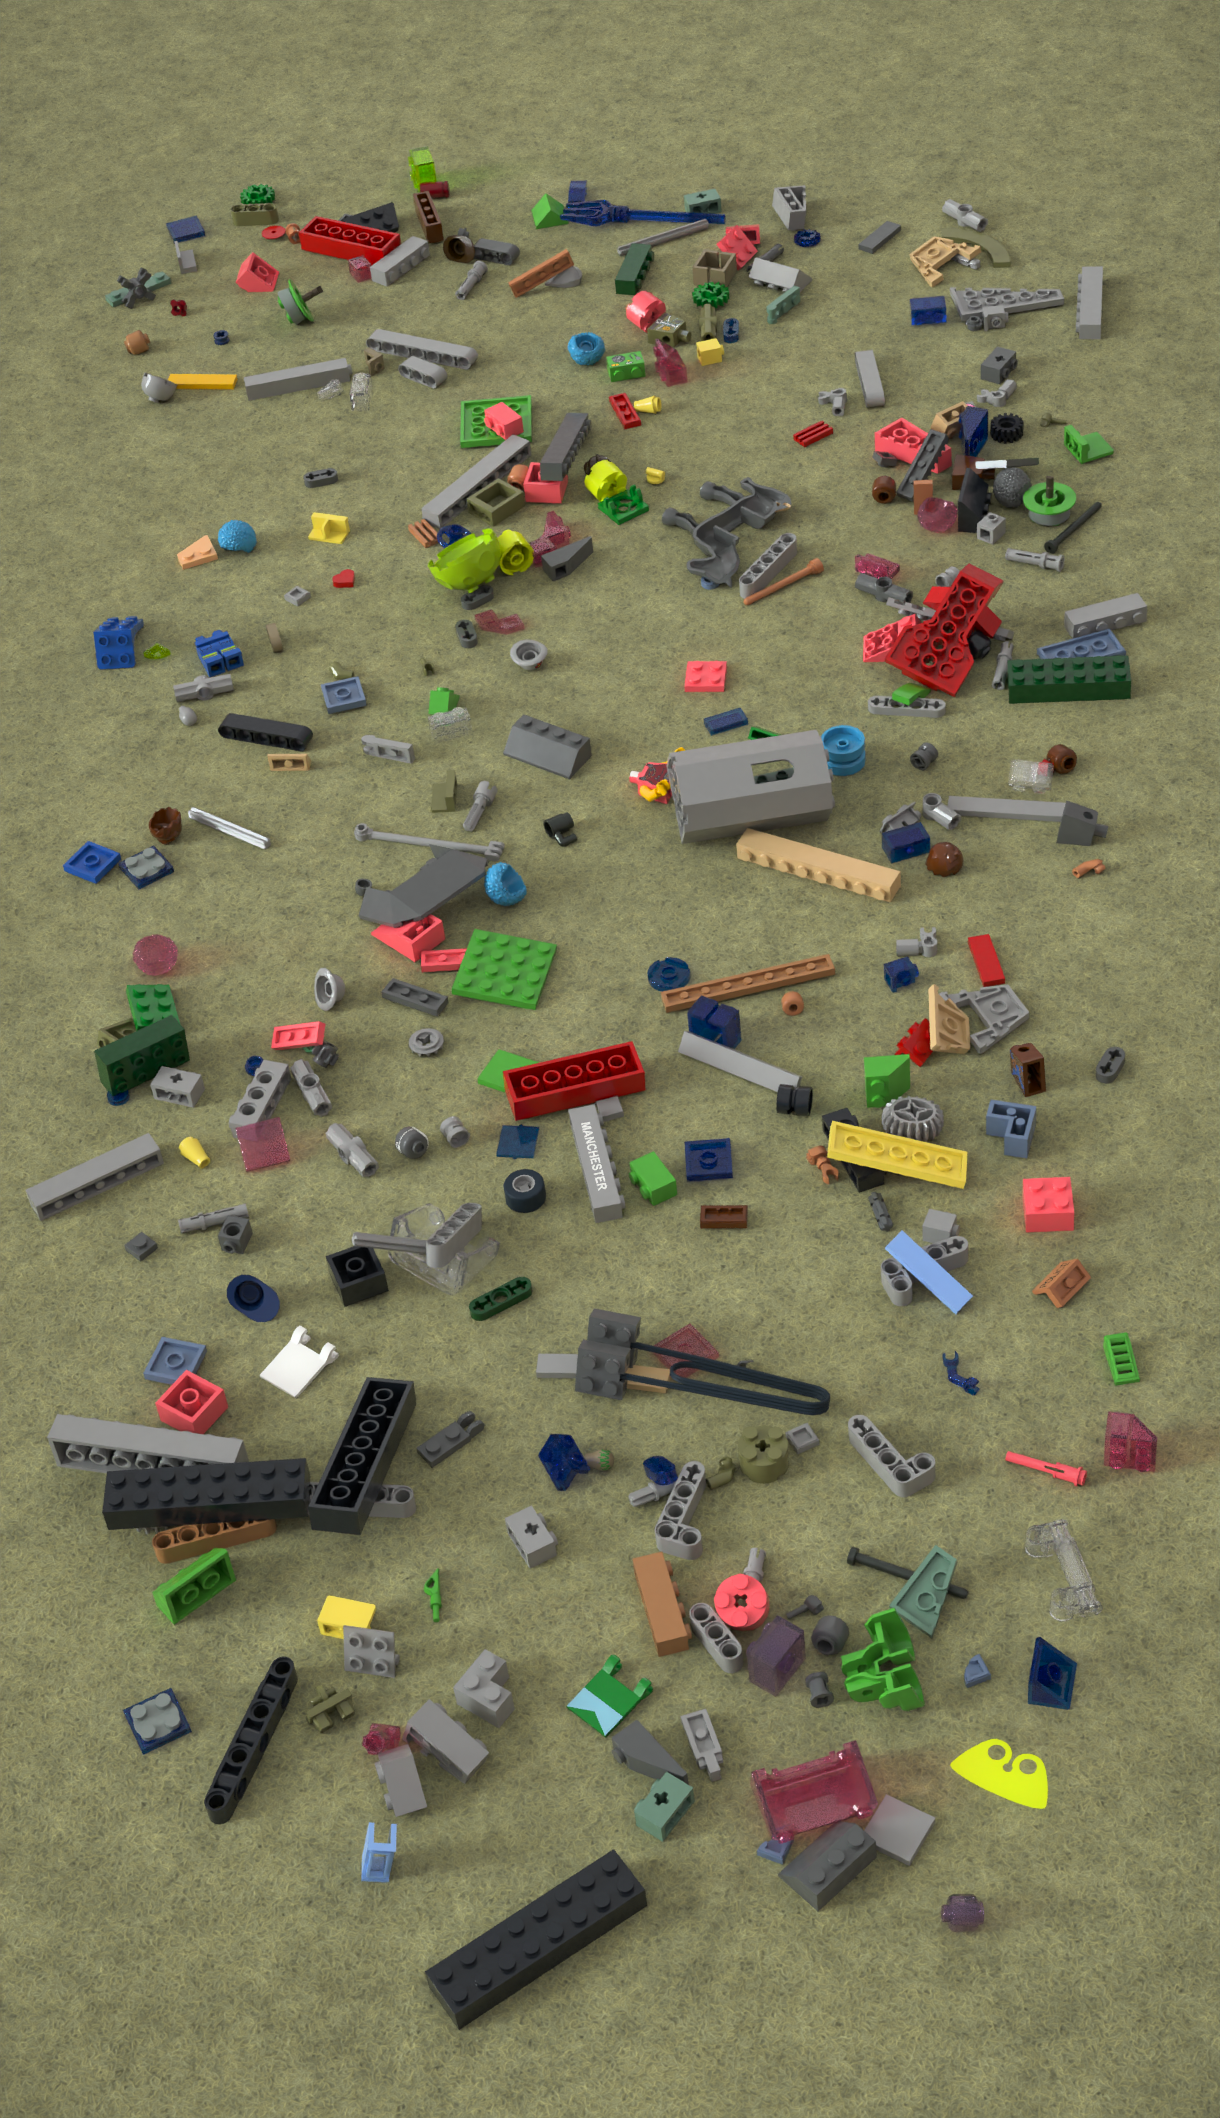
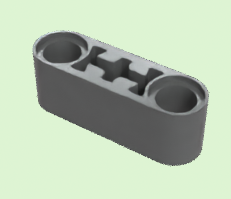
M481 238L474 244V259L511 265L520 255L519 248L511 243Z

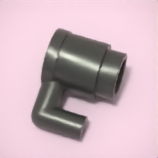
M568 812L560 813L543 821L547 835L551 839L555 838L560 846L564 847L577 841L574 833L566 837L562 835L574 827L573 819Z

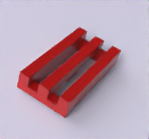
M820 421L793 434V438L805 448L833 434V428L829 427L827 423L824 424V421Z

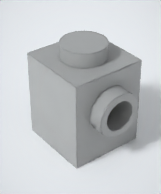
M989 512L977 523V539L994 544L1006 533V518Z
M933 1209L928 1210L922 1226L923 1241L936 1243L959 1235L960 1225H957L956 1214Z

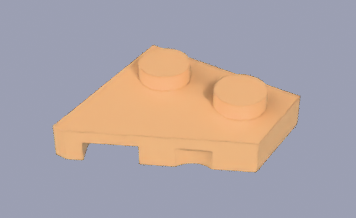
M208 535L203 536L177 554L178 561L183 570L218 559Z

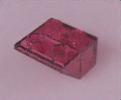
M655 339L653 351L657 361L654 364L656 372L660 374L661 381H664L667 387L687 383L686 366L677 350L662 340Z
M1108 1411L1104 1466H1110L1114 1469L1128 1468L1136 1469L1140 1472H1155L1157 1437L1134 1414Z

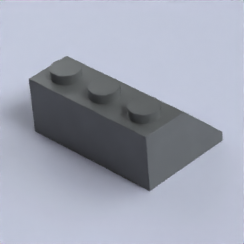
M836 1821L779 1872L778 1876L815 1910L819 1911L877 1858L876 1841L857 1824Z

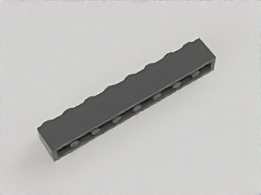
M588 413L566 414L540 462L542 481H563L565 475H568V470L572 467L575 456L578 455L582 443L585 442V437L588 436V431L591 430V420H588Z

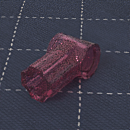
M372 1723L369 1734L363 1736L362 1746L366 1748L368 1754L378 1755L386 1749L396 1748L400 1741V1727Z

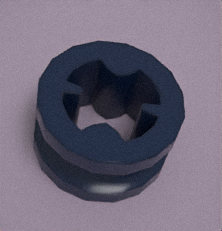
M225 330L215 332L213 334L215 344H227L230 341L228 332Z

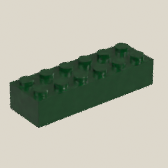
M1128 655L1007 660L1009 704L1131 699V673Z

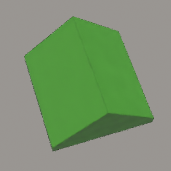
M546 193L531 210L536 229L569 224L564 205Z

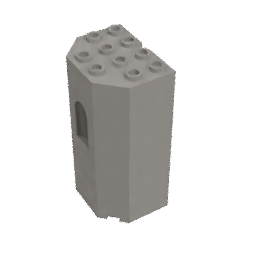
M817 730L669 753L666 767L675 803L681 843L687 844L742 835L747 828L761 832L827 821L833 807H835L831 787L833 772L832 769H828L829 752L828 749H824L822 738ZM788 761L794 768V774L789 779L755 784L752 765Z

